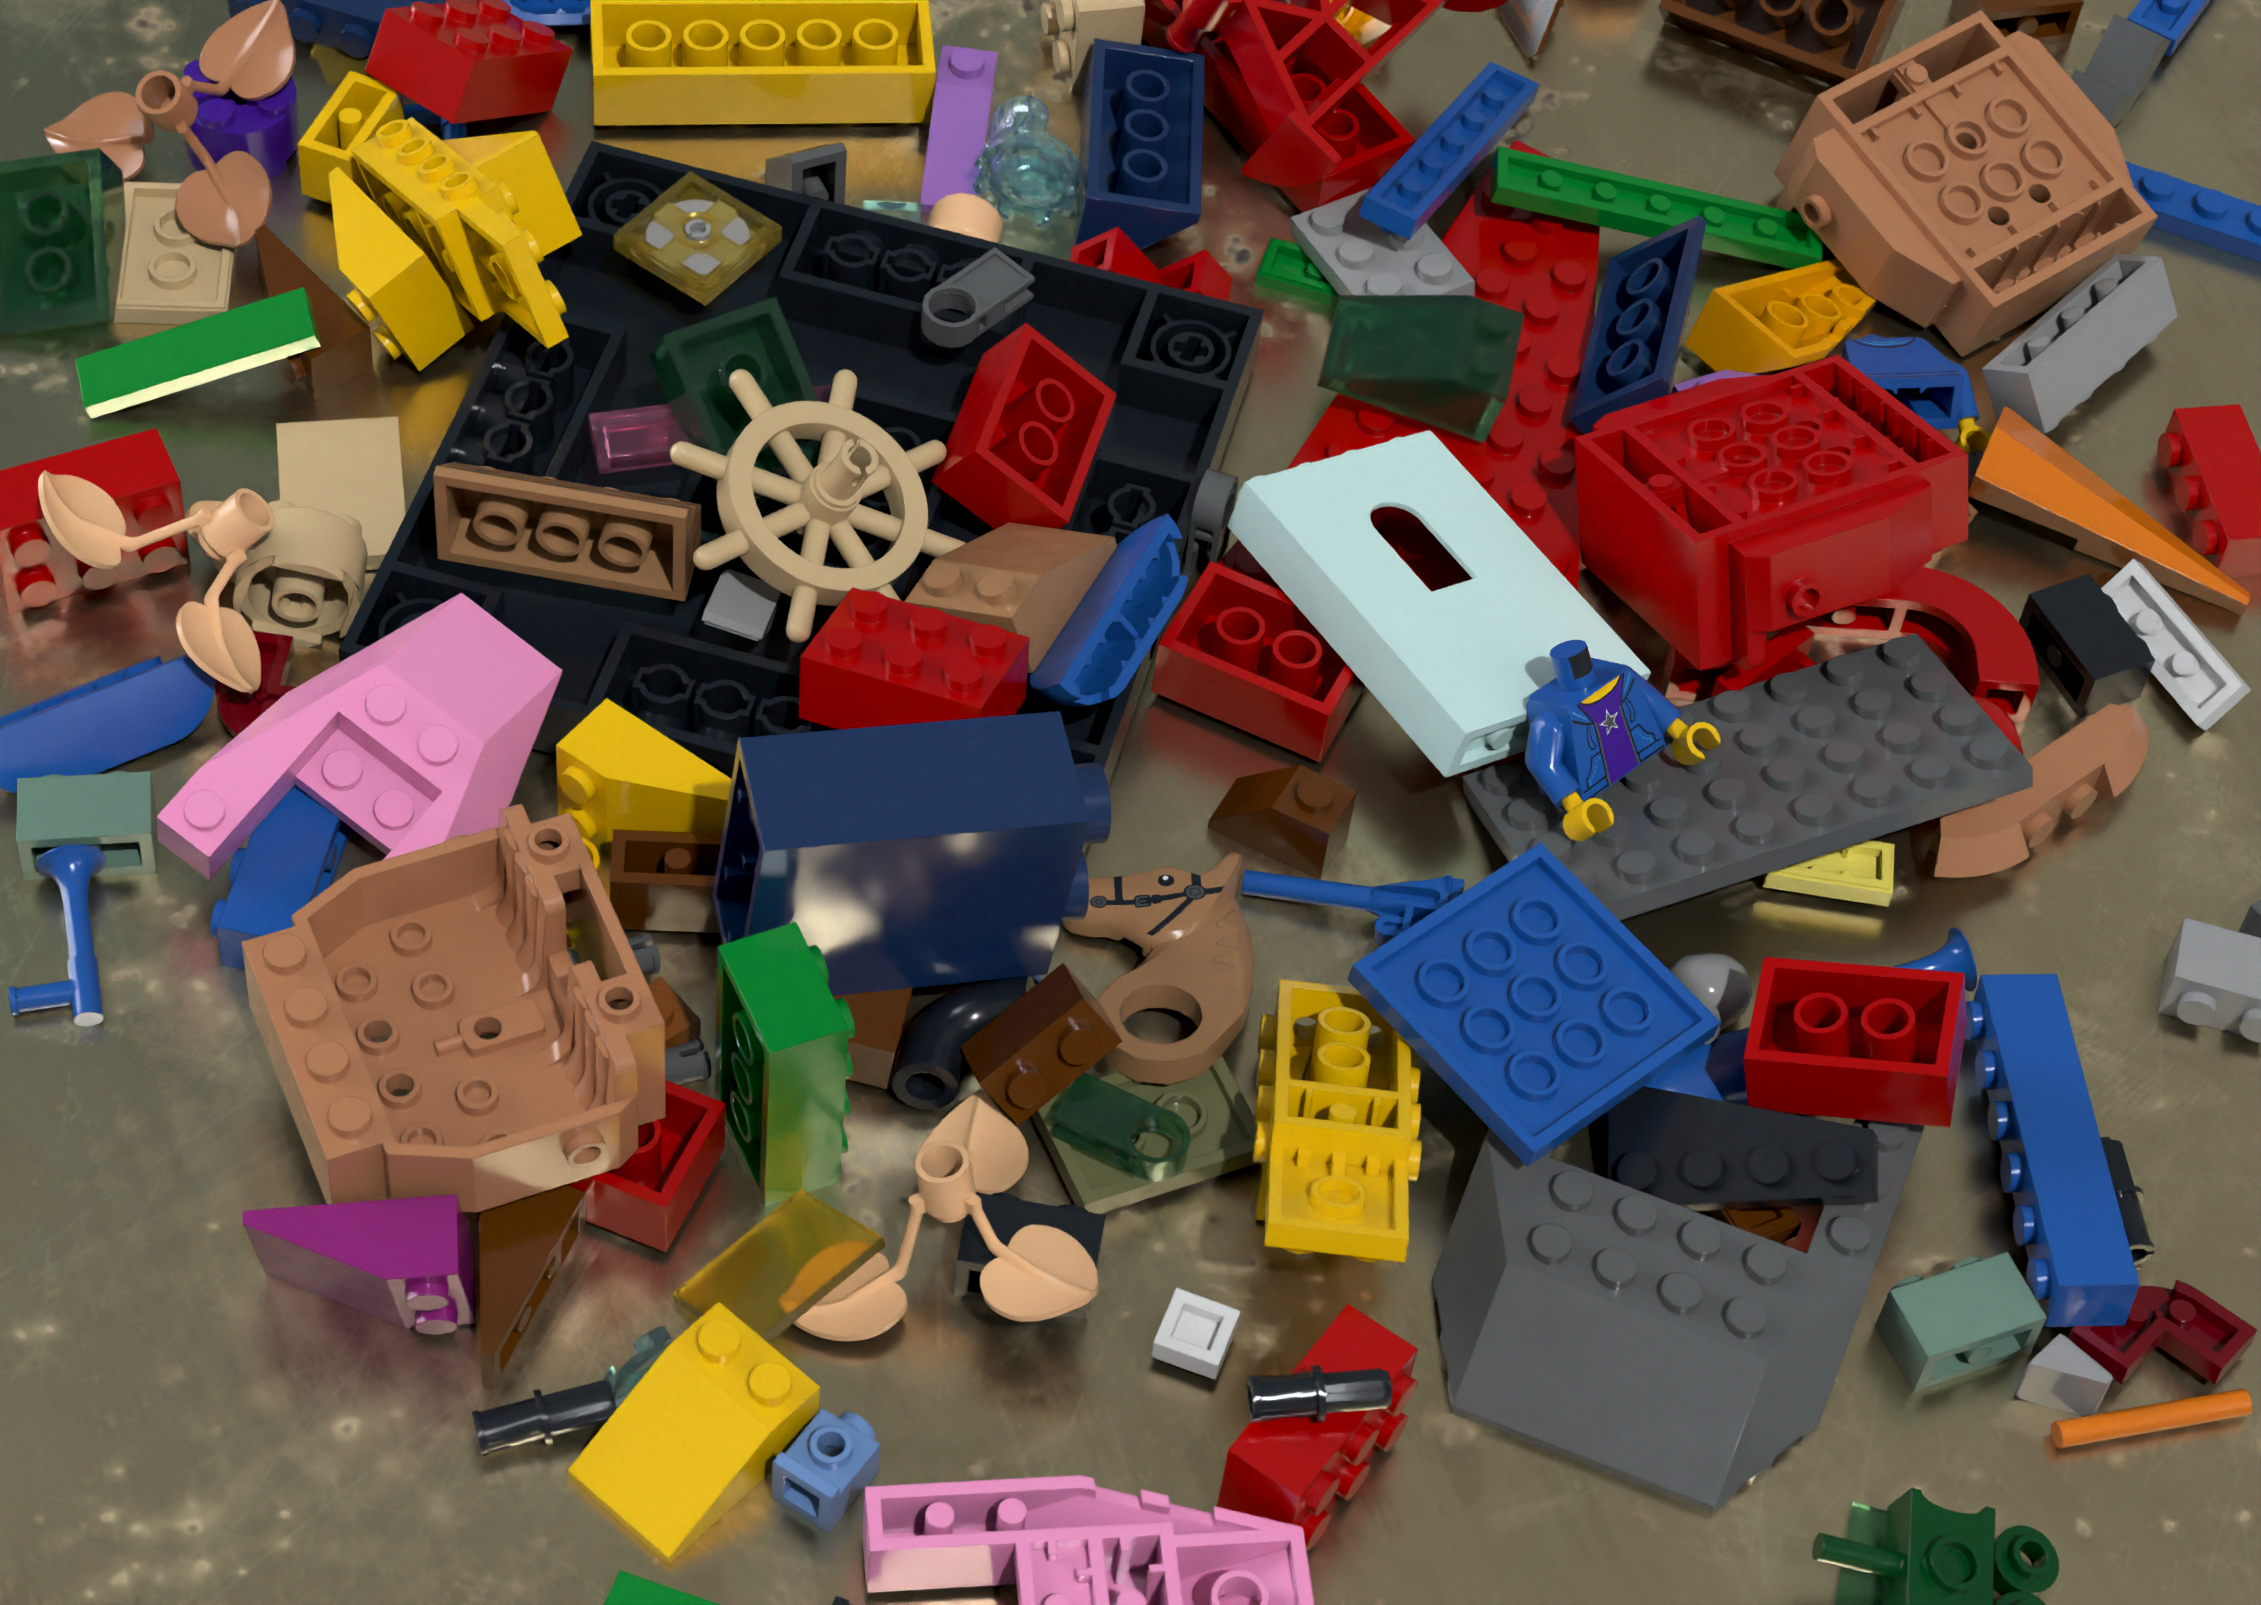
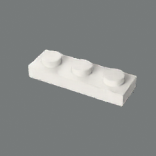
M2132 559L2101 588L2105 594L2113 599L2118 612L2135 634L2148 645L2151 655L2155 658L2151 669L2153 675L2198 727L2207 731L2251 691L2250 687L2143 564Z

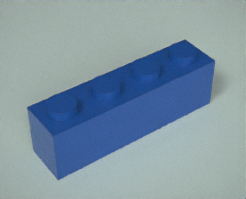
M297 785L291 788L253 831L247 847H239L233 855L229 874V882L232 887L227 900H217L210 924L211 937L219 940L222 966L245 970L242 949L243 941L291 928V915L334 883L352 828Z

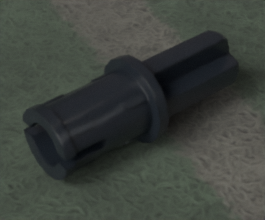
M2109 1136L2100 1137L2134 1265H2139L2151 1259L2155 1254L2154 1244L2150 1240L2141 1206L2145 1202V1196L2140 1187L2134 1186L2122 1143L2119 1140H2111Z
M1312 1365L1309 1372L1275 1376L1252 1375L1247 1377V1406L1252 1423L1295 1417H1314L1316 1423H1322L1325 1421L1326 1413L1385 1409L1391 1406L1392 1383L1389 1372L1382 1369L1322 1373L1320 1365Z
M601 1380L543 1396L540 1389L533 1390L534 1398L480 1412L476 1410L472 1412L483 1457L492 1452L542 1439L545 1440L546 1446L553 1444V1436L606 1423L617 1407L608 1381Z

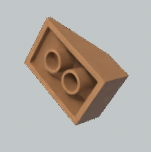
M1009 522L934 559L904 602L925 608H936L949 615L981 624L996 625L1006 631L1030 637L1027 673L1033 674L1117 548L1115 537Z

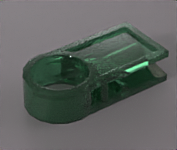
M1086 1072L1073 1082L1052 1116V1121L1055 1122V1125L1050 1131V1136L1130 1172L1139 1179L1150 1182L1167 1181L1176 1177L1185 1167L1191 1137L1189 1127L1182 1117L1171 1110L1159 1107ZM1145 1132H1160L1174 1139L1179 1149L1170 1156L1154 1158L1144 1155L1137 1150L1132 1140Z

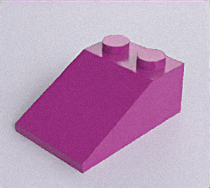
M457 1194L243 1211L242 1224L266 1275L402 1328H415L416 1331L423 1334H446L455 1331L458 1325L476 1323L474 1244Z

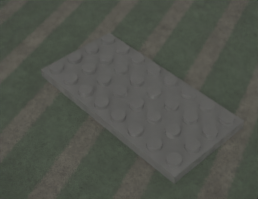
M1917 633L1896 637L1885 643L1851 654L1839 655L1831 660L1794 672L1782 673L1774 678L1746 686L1741 691H1725L1715 697L1678 708L1683 712L1680 720L1688 727L1697 722H1706L1715 727L1720 734V745L1712 750H1707L1692 738L1694 746L1703 753L1705 760L1695 765H1683L1674 757L1672 752L1673 738L1666 733L1663 736L1666 743L1665 748L1595 797L1602 799L1610 806L1614 815V823L1610 828L1601 833L1595 832V835L1585 841L1572 840L1565 834L1563 818L1567 811L1564 807L1556 808L1548 796L1540 794L1537 781L1525 765V757L1506 763H1497L1487 769L1462 776L1464 797L1509 862L1541 842L1619 921L2033 787L2032 765Z

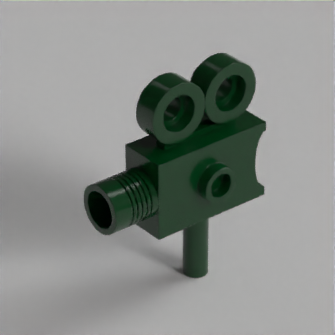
M1910 1488L1887 1507L1886 1549L1821 1532L1817 1534L1812 1547V1558L1815 1561L1883 1577V1605H2046L2037 1596L2053 1585L2059 1572V1560L2056 1550L2048 1538L2038 1530L2019 1525L2010 1527L1995 1537V1508L1986 1506L1978 1513L1951 1511L1930 1502L1924 1497L1921 1490L1916 1488ZM2020 1551L2029 1558L2033 1567L2028 1566L2023 1561ZM1993 1589L2002 1596L1994 1603Z

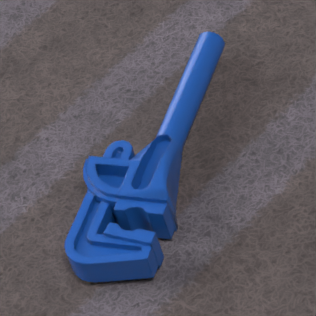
M1245 870L1242 882V895L1370 912L1379 917L1375 922V942L1378 946L1387 943L1464 892V879L1452 878V875L1429 880L1370 887Z

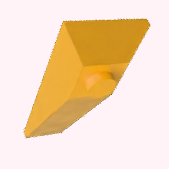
M1836 258L1713 289L1684 345L1701 359V364L1711 373L1731 370L1756 374L1790 368L1825 358L1879 300L1867 294Z

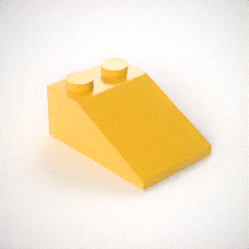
M337 166L328 175L339 269L353 288L346 295V298L368 324L374 319L376 320L379 327L372 334L393 360H396L403 354L421 371L475 328V326L427 255Z
M608 698L556 744L558 816L570 813L580 836L593 843L597 850L605 856H612L614 829L723 834L732 779Z
M718 1302L668 1345L569 1467L567 1476L669 1565L772 1472L775 1458L781 1451L783 1453L787 1452L819 1413L821 1387L724 1305Z

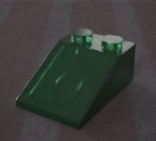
M100 148L0 162V337L114 322L126 233L123 170Z
M1340 295L1317 386L1484 443L1508 396L1524 314L1470 295Z
M776 297L667 333L661 337L649 354L672 412L693 445L726 456L744 428L752 421L729 385V377L735 370L744 369L748 371L773 407L796 401H819ZM794 439L812 467H817L821 442ZM769 446L758 454L754 467L791 479ZM712 478L715 484L717 485L718 480ZM754 493L755 501L765 498V496Z

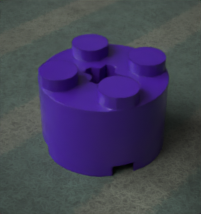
M200 60L190 62L183 71L184 76L188 75L194 81L217 84L207 79L201 72L199 67ZM292 76L275 94L256 101L241 99L231 88L223 96L193 93L198 103V113L195 122L190 128L216 164L231 152L244 151L253 156L264 167L269 179L287 168L286 160L294 152L297 156L298 143L301 139L297 92ZM184 139L185 152L190 163L198 171L206 170L201 160Z

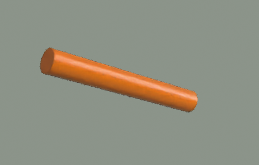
M2246 1389L2231 1390L2054 1421L2051 1425V1435L2055 1446L2061 1449L2248 1416L2252 1412V1401Z

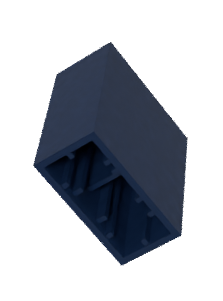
M1060 711L739 738L712 893L722 944L796 922L807 945L812 946L816 944L820 948L829 974V983L827 985L833 996L1046 975L1062 921L1083 919L1087 914L1089 880L1082 848L1083 845L1105 843L1109 837L1111 801L1105 772L1098 762L1074 764Z

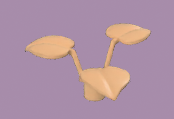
M46 470L42 472L38 481L41 508L48 526L60 544L70 554L90 566L106 570L114 569L121 562V549L131 552L188 531L191 538L204 549V555L207 558H212L219 574L204 596V605L199 602L190 601L179 609L176 617V629L182 647L203 671L223 684L240 692H248L250 695L258 690L261 682V657L255 635L240 613L231 608H220L219 596L228 581L235 583L237 567L247 560L245 551L274 527V515L266 501L256 492L247 488H240L224 502L212 500L197 501L187 509L185 519L137 537H129L125 535L126 523L121 510L104 490L76 476L53 475Z
M981 1088L948 1113L919 1149L914 1162L919 1193L910 1196L908 1199L910 1214L896 1264L890 1268L887 1258L879 1251L870 1247L850 1245L834 1249L818 1258L803 1272L791 1293L779 1305L782 1314L791 1323L814 1336L828 1340L860 1341L887 1331L900 1320L908 1307L907 1296L896 1282L903 1279L908 1272L922 1216L926 1212L936 1220L944 1223L957 1222L966 1217L967 1214L972 1216L989 1251L997 1257L990 1261L981 1272L980 1288L982 1295L993 1311L1010 1320L1020 1322L1041 1321L1082 1307L1097 1295L1099 1280L1095 1264L1085 1248L1071 1235L1060 1229L1045 1225L1023 1227L1015 1233L1008 1247L997 1238L983 1211L981 1198L976 1195V1192L984 1194L1001 1193L1013 1186L1023 1176L1028 1167L1029 1151L1026 1140L1020 1130L998 1109L988 1093Z

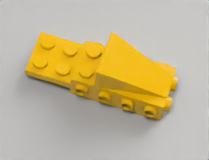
M411 117L407 120H394L383 125L377 130L374 138L351 149L375 204L427 255L461 305L481 322L498 312H505L547 348L569 337L560 315L567 311L565 303L554 284L550 280L544 281L538 264L544 261L543 256L582 236V233L543 142L536 131L440 140Z
M1279 979L1274 1015L1262 1014L1257 1047L1259 1060L1256 1088H1258L1254 1118L1256 1132L1253 1162L1263 1163L1255 1220L1265 1221L1264 1246L1284 1248L1289 1252L1298 1254L1321 1252L1353 1256L1365 1262L1387 1260L1405 1263L1409 1242L1408 1181H1417L1422 1146L1421 1140H1417L1421 1116V1104L1417 1103L1420 1084V1068L1416 1067L1418 1053L1355 988ZM1302 1017H1309L1314 1019L1316 1023L1303 1026L1298 1024L1296 1020ZM1371 1025L1381 1028L1379 1032L1369 1034Z

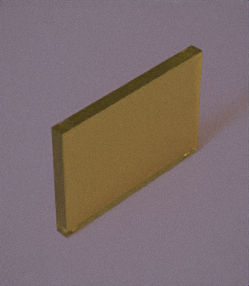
M800 1189L675 1290L672 1295L677 1305L698 1318L702 1317L716 1303L720 1302L766 1342L770 1343L885 1247V1243L881 1235Z

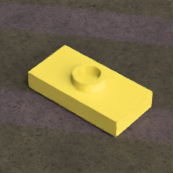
M1867 840L1764 874L1763 887L1888 907L1893 895L1895 844Z

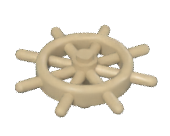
M744 369L735 370L729 377V385L752 421L738 436L726 456L683 441L675 443L670 449V458L676 465L718 480L717 505L726 535L697 548L693 554L694 564L699 569L706 571L740 556L743 562L764 582L792 597L786 625V635L795 643H802L809 638L816 605L838 607L852 587L865 591H876L886 597L900 600L892 585L897 582L914 562L919 552L938 558L966 544L961 540L927 529L928 506L923 484L918 473L941 463L945 459L947 453L945 445L941 441L930 440L904 452L901 446L881 427L859 413L852 411L857 389V377L850 370L843 369L835 374L829 403L796 401L776 407L771 405L748 371ZM794 439L821 442L817 467H812ZM769 446L791 479L754 467L758 454ZM882 490L888 502L891 515L860 505L859 502ZM754 493L787 504V507L762 518ZM854 529L891 541L887 553L875 561ZM795 530L803 535L800 555L789 549L778 538ZM829 538L850 568L824 566Z

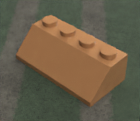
M457 462L436 466L433 474L438 559L685 602L695 568L693 554L701 546V504L684 502L674 498H660L625 492L610 487L602 488L567 482L552 477H538L503 471L488 466H474Z

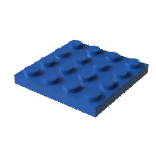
M1541 842L1354 963L1347 978L1353 987L1527 1167L1713 1038L1721 1023Z

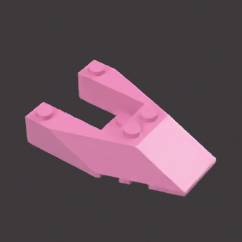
M460 593L282 696L200 767L156 816L158 841L210 881L294 785H297L385 853L387 856L383 860L440 844L454 836H468L488 829L499 828L500 810L508 808L512 803L532 747L536 742L563 670L463 593Z
M1083 1475L865 1487L862 1539L867 1593L1017 1584L1019 1605H1314L1303 1527L1215 1506L1213 1513L1169 1503L1168 1495L1142 1489L1140 1490V1496L1095 1486L1094 1478Z

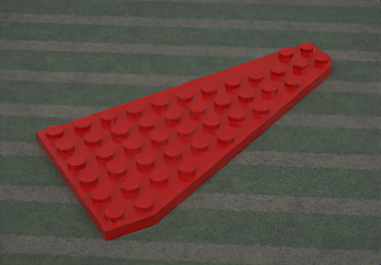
M1515 140L1509 147V149L1552 158L1518 140ZM1490 168L1441 240L1474 279V298L1377 335L1287 469L1297 467L1302 463H1312L1338 456L1352 449L1359 450L1388 442L1395 437H1406L1431 430L1578 591L1581 546L1574 437L1584 434L1569 418L1595 318L1600 226L1491 202ZM1380 507L1370 514L1374 528L1431 592L1473 579L1428 528L1412 513L1397 507ZM1239 539L1217 563L1282 590ZM1525 751L1514 755L1521 758Z

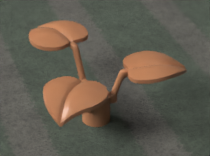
M269 0L254 5L225 22L208 38L200 54L199 67L207 79L217 84L194 81L188 75L184 76L180 81L169 71H153L139 82L136 89V98L125 92L113 91L103 93L84 102L64 119L46 127L44 134L59 158L81 177L97 184L117 185L132 179L142 171L146 162V152L143 144H149L155 140L154 123L166 132H178L206 168V170H200L189 175L178 190L175 204L176 213L181 224L192 236L205 243L232 248H241L248 245L256 238L255 229L266 224L270 213L272 188L269 176L264 167L253 156L244 151L231 152L219 160L217 164L214 162L211 155L190 128L195 122L198 113V103L193 93L223 96L231 88L241 99L256 101L271 96L280 90L293 73L296 57L295 44L285 6L280 0Z

